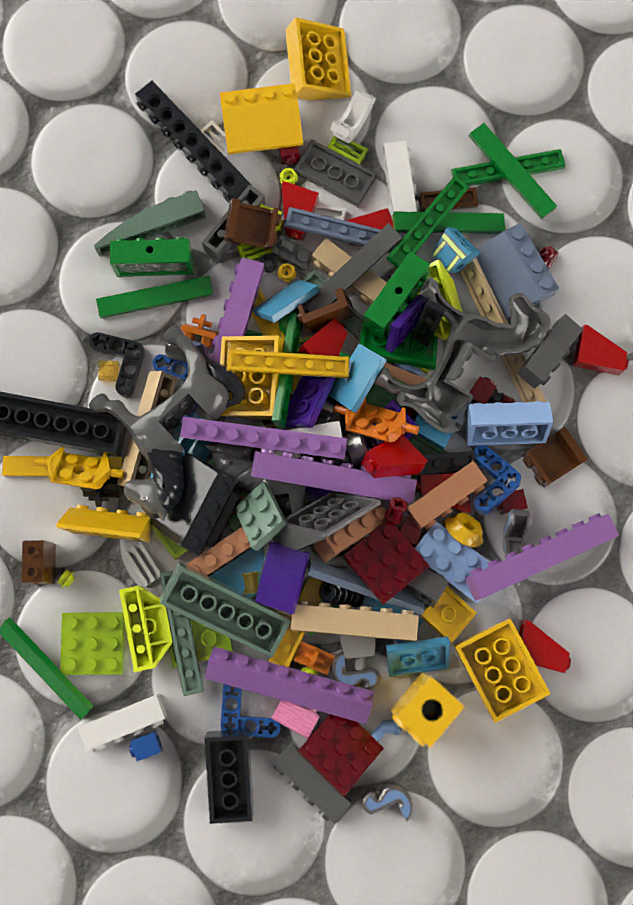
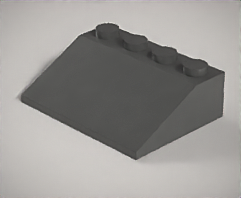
M332 491L285 518L288 524L279 531L282 546L298 550L323 540L380 505L381 501L351 493Z

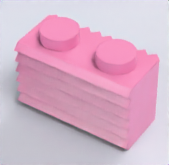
M280 700L271 718L308 739L320 715L317 713L318 710Z

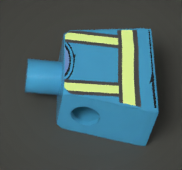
M450 227L446 228L432 253L433 257L436 260H440L445 269L450 273L460 272L480 254L456 228Z

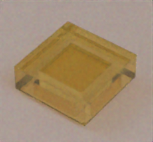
M99 360L98 380L117 381L120 362Z

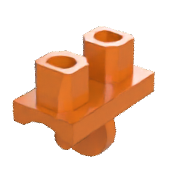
M202 314L200 319L193 317L192 323L198 324V326L182 324L181 330L184 331V335L191 338L192 341H195L196 334L201 335V343L207 348L212 347L215 335H219V332L204 328L212 327V322L206 321L207 315Z
M301 641L293 660L327 675L335 655Z

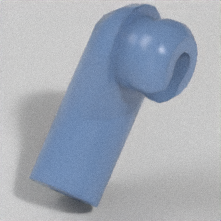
M392 363L393 366L420 376L421 370L417 367Z
M384 720L372 732L371 736L379 742L385 733L399 735L402 732V728L394 720Z

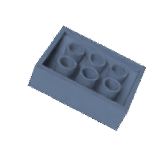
M521 223L503 231L477 248L480 254L476 259L506 320L511 318L508 302L512 295L523 293L534 306L554 296L558 291L559 286Z

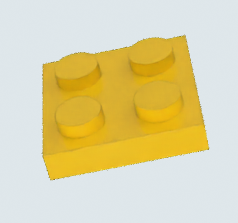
M447 586L436 606L432 608L428 605L420 617L439 635L448 637L451 644L477 612Z

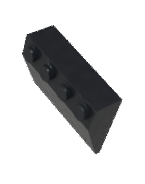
M186 452L182 460L185 488L182 492L181 500L172 511L166 514L164 521L160 518L152 519L150 524L181 547L196 555H200L204 552L206 543L231 493L237 489L240 480Z

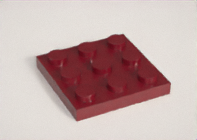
M387 521L343 556V559L383 605L430 566L397 527Z
M329 714L297 752L343 797L383 751L384 747L357 721Z

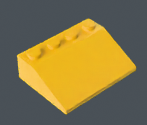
M295 17L286 28L290 80L291 83L296 85L298 99L312 101L350 98L351 87L344 28Z
M295 83L219 92L228 155L303 145Z
M222 336L220 364L227 367L228 349L283 353L285 340L280 336ZM233 371L244 383L245 399L240 404L227 408L221 416L272 420L279 374Z
M77 505L76 508L70 507L56 523V528L75 534L150 543L152 530L150 522L152 519L142 512H136V515H128L129 511L116 510V513L108 512V508L97 507L96 510H89V506Z
M511 618L453 645L494 723L551 694Z

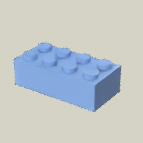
M550 402L469 404L465 421L467 446L546 443L553 425Z
M435 521L436 523L427 530L414 548L430 565L428 568L430 571L443 575L451 588L472 604H477L480 600H474L465 577L471 575L469 571L480 566L482 570L488 568L487 563L489 561L471 547L457 542L445 527Z

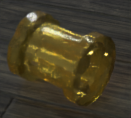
M259 571L241 573V577L244 578L245 587L243 594L258 592Z

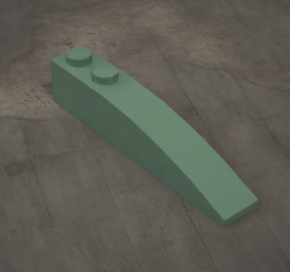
M197 190L186 191L178 197H169L165 201L145 209L124 221L94 245L98 255L110 252V241H116V239H126L127 241L137 238L148 239L205 219V210Z

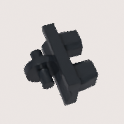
M116 477L107 479L100 489L80 487L83 491V496L88 497L89 501H95L96 507H101L103 501L109 502L110 498L120 497Z

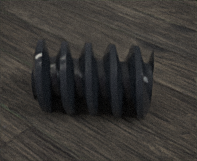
M325 581L322 582L319 590V597L324 603L358 607L365 599L363 594Z

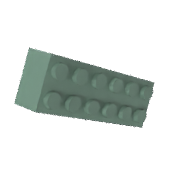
M178 562L159 598L161 605L271 658L291 623L288 615L272 607L255 602L256 599L181 562Z

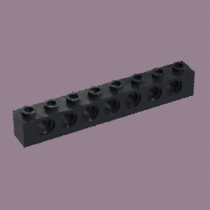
M153 80L135 93L138 108L142 112L146 111L149 114L148 117L151 122L161 127L162 133L167 138L170 137L173 140L174 146L179 151H184L187 160L191 164L195 163L198 166L197 169L203 177L207 176L211 180V185L223 193L222 195L228 203L232 198L238 199L249 184L252 186ZM179 130H184L182 133H176ZM191 143H196L195 146H189ZM203 156H209L207 159H201ZM215 169H221L218 173L213 172ZM228 182L234 183L232 186L226 185Z

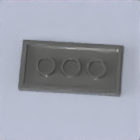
M314 140L310 141L293 169L300 177L356 207L360 206L377 177L376 173Z

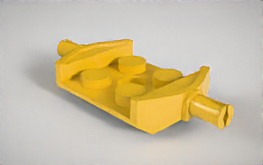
M61 447L47 459L34 457L33 465L46 467L50 482L100 489L110 477L123 479L124 470L112 469L110 467L107 453H104L102 458L65 453V447ZM77 471H83L81 474H75Z

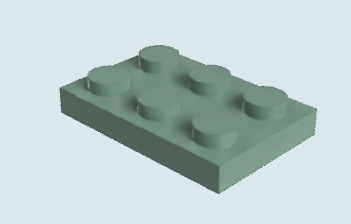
M264 481L234 508L251 548L256 551L288 524L269 485Z

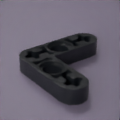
M100 332L93 333L89 337V345L93 350L123 358L115 389L120 396L130 397L134 393L145 356L144 347L136 341ZM100 338L102 342L108 343L107 347L105 344L99 343L98 346H96L94 340L97 341ZM115 342L122 343V348L119 351H113L112 345ZM126 344H128V348L132 350H135L136 347H138L140 353H136L135 355H133L132 351L126 350ZM128 365L135 366L136 369L133 374L125 373V368ZM123 376L128 378L127 386L130 388L129 390H125V392H123V390L120 388L121 386H125L126 380L125 378H123Z

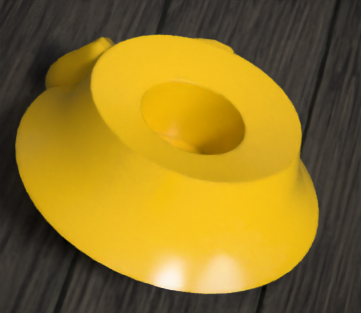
M459 513L456 516H448L445 519L447 531L457 542L467 547H478L483 544L481 524L472 516L466 513Z

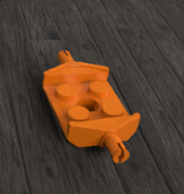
M366 398L356 413L345 406L338 404L334 406L333 411L335 413L345 415L347 431L387 442H394L405 431L415 435L419 432V426L406 422V412L403 407L400 412L366 404Z

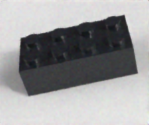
M249 729L207 731L204 741L210 824L253 821L254 803Z

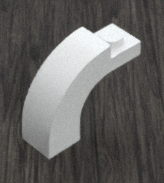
M355 90L344 115L340 120L332 123L330 128L333 131L332 135L350 143L363 126L376 98L362 90Z

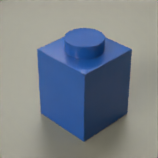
M157 730L131 740V745L129 746L132 758H136V761L159 754L164 750Z

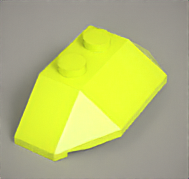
M436 260L430 263L429 272L431 274L429 277L438 282L442 297L451 306L463 312L454 281L442 262ZM444 316L434 335L442 340H447L451 326Z
M140 585L120 589L119 594L134 672L156 668L173 643L166 606L160 604L159 597Z

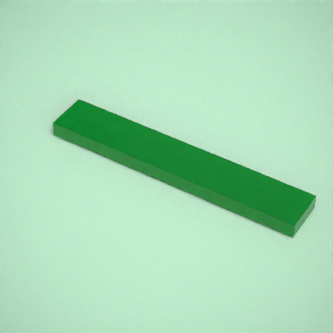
M484 122L469 133L470 139L541 220L557 208L554 201Z
M561 149L515 157L530 175L565 168ZM491 162L453 168L451 170L452 178L455 175L467 186L506 180Z
M454 175L386 259L398 268L410 251L416 254L469 187Z
M394 211L392 214L394 230L396 232H408L424 212ZM449 212L433 233H444L446 228L450 227L456 228L460 233L500 234L506 230L504 213Z
M210 275L97 298L96 302L99 317L103 319L214 296Z
M296 312L289 313L283 353L297 354L302 324ZM279 374L272 421L278 429H284L286 426L294 375Z
M12 618L6 619L0 627V635L74 714L82 720L94 707L92 703Z

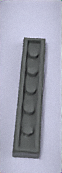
M388 223L319 288V293L302 305L309 312L334 303L337 300L334 290L342 287L346 292L392 249L402 237Z

